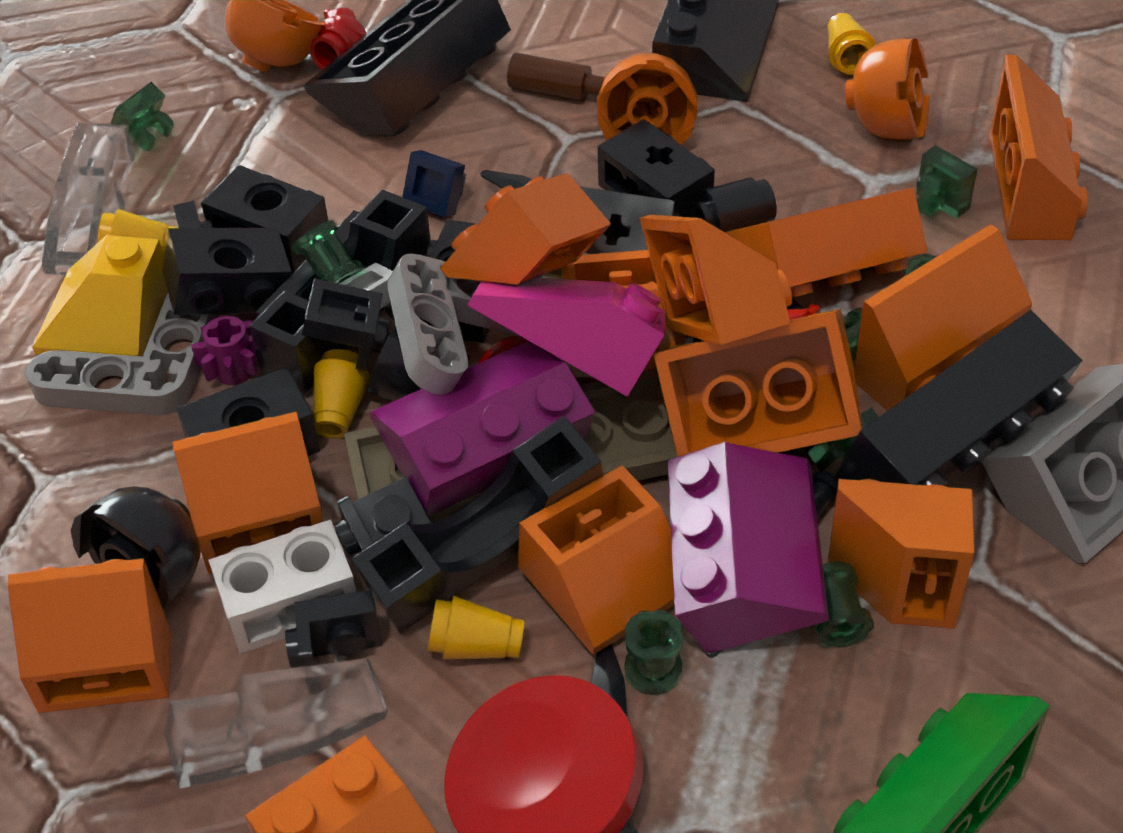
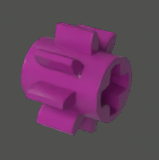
M221 316L200 328L204 342L194 343L191 345L196 365L202 366L205 379L208 382L216 378L222 384L237 385L247 381L252 375L256 376L258 374L255 361L257 356L249 328L252 323L251 320L243 323L242 320L234 316Z

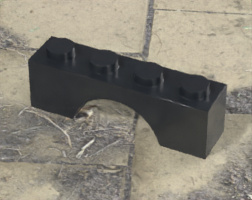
M382 189L350 222L349 237L344 255L329 282L339 284L374 263H378L393 271L402 256L406 254L426 256L431 242L427 207ZM284 290L251 323L249 328L260 372L266 375L288 367L299 390L307 393L314 385V366L317 362L321 361L322 355L333 349L346 350L349 345L302 336L309 298L304 299Z
M562 416L513 449L505 468L498 478L467 506L450 516L432 523L412 524L405 522L354 556L352 560L367 588L372 590L378 604L397 631L401 633L432 612L435 608L436 599L448 601L453 595L455 596L518 553L519 522L603 476L602 462L568 419Z

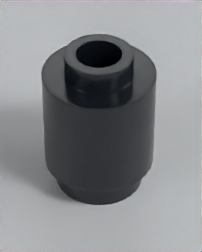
M752 177L703 189L699 195V202L694 204L695 218H701L723 232L774 220L777 214L775 195L768 181L765 179L756 181Z

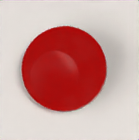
M561 675L540 676L518 682L498 692L482 704L467 720L454 741L446 764L444 777L445 802L449 816L458 833H619L636 806L642 786L644 766L641 744L626 714L618 703L600 687L579 678Z

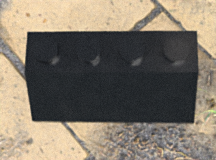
M407 0L303 86L308 95L361 135L383 134L384 137H393L405 131L410 126L409 120L420 110L429 108L437 103L440 99L439 93L447 86L465 78L469 74L468 68L473 63L492 54L498 47L496 43L509 33L511 28L498 0Z
M668 0L652 40V53L671 58L680 65L689 75L697 95L747 102L779 0Z
M1029 310L860 430L835 477L838 480L872 479L886 483L938 484L946 486L949 482L945 478L957 468L963 474L970 472L990 453L992 449L988 445L998 437L1005 443H1008L1020 434L1033 420L1030 413L1041 406L1046 412H1049L1059 405L1074 389L1068 380L1083 360L1032 310Z

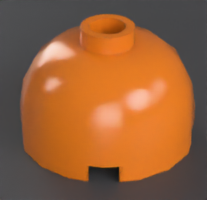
M228 0L224 16L226 32L232 45L244 53L242 62L263 72H269L271 65L286 68L302 62L310 55L312 40L318 36V33L325 25L323 22H317L318 17L287 0Z
M897 38L878 43L866 51L858 61L854 71V79L846 81L845 101L849 110H856L861 125L869 133L886 140L897 141L912 140L924 137L929 122L930 94L923 95L922 78H928V70L924 50L919 39Z
M656 53L634 54L619 61L606 74L597 96L598 124L606 140H609L645 119L662 132L669 134L677 143L682 145L691 136L695 127L694 121L698 111L697 93L687 72L673 59Z

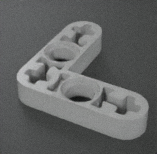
M410 253L402 256L387 281L405 369L410 379L423 390L433 394L445 395L454 389L468 367V357L458 321L516 336L520 335L467 306L481 281L448 278L440 270L445 261ZM421 319L426 320L427 322H429V323L432 324L433 326H430V325L426 324V323L423 322Z
M167 294L143 357L63 350L47 351L30 361L26 367L25 376L35 400L42 405L168 415L177 412L176 407L185 405L190 400L202 367L196 365L191 345L197 342H204L200 328L206 326L211 320L220 317V314H191V320L187 319V315H174L169 294ZM187 339L192 341L191 345L184 350L178 352L165 350L166 346L175 340ZM165 371L169 372L172 382L165 383L167 380ZM108 376L123 378L115 387L109 389L95 388L97 382L102 378Z

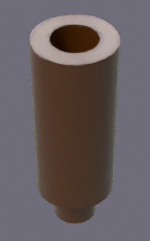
M517 52L512 55L507 72V83L511 88L585 101L588 94L598 96L605 78L592 75V69L587 65Z

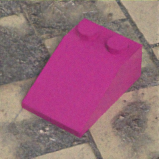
M538 277L518 285L481 281L467 304L470 308L627 397L665 335V311L658 307L661 302L660 298L635 283H630L626 289L616 282Z

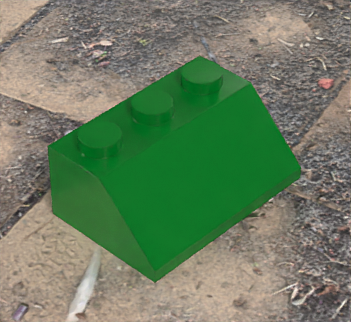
M966 693L949 712L939 708L923 726L918 736L919 746L909 757L898 753L890 760L877 780L876 787L879 790L866 804L859 799L851 803L837 821L833 833H978L1026 776L1050 705L1035 696Z

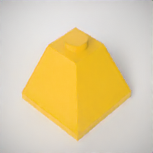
M106 235L68 270L32 346L35 355L47 351L63 350L143 357L168 294L162 270L164 254L159 239Z

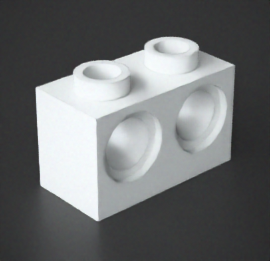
M331 519L312 526L299 527L290 533L251 546L238 547L227 554L209 559L239 654L285 639V630L296 628L294 602L356 592L352 572Z

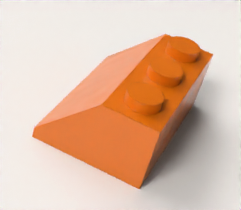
M1005 55L989 138L1007 240H1072L1077 219L1085 218L1088 194L1086 187L1079 186L1078 184L1080 158L1079 153L1071 151L1070 147L1072 140L1071 118L1064 117L1059 95L1017 55Z
M914 187L725 232L775 262L777 270H781L789 282L792 297L814 292L812 281L824 278L828 279L829 287L862 280L860 269L875 266L876 275L909 268L907 257L928 252Z
M651 214L640 217L669 330L717 345H723L791 324L787 311V306H790L792 303L790 285L785 274L781 270H777L775 262L701 218Z
M992 224L988 225L864 301L854 366L856 384L887 411L1031 310V298L998 228Z
M841 308L790 320L791 324L723 345L701 340L653 353L677 457L723 442L778 453L857 436L860 430L863 429L855 370Z

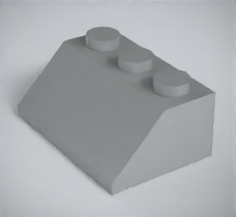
M1123 364L1101 366L1093 369L1073 385L1074 389L1059 405L1049 412H1046L1044 409L1041 410L1020 434L1008 443L1002 441L981 461L1006 510L1076 563H1086L1123 531Z

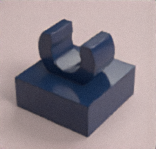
M423 150L411 152L402 197L426 206L427 211L443 217L455 215L458 199L463 194L467 175L464 173L465 165Z

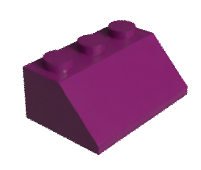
M527 341L467 368L454 389L448 394H433L420 389L371 411L370 418L402 476L407 477L427 517L486 490L505 468L513 449L562 416L568 419L586 442L596 412L566 362Z
M727 442L668 460L675 616L707 653L717 652L829 621L812 470L806 458Z

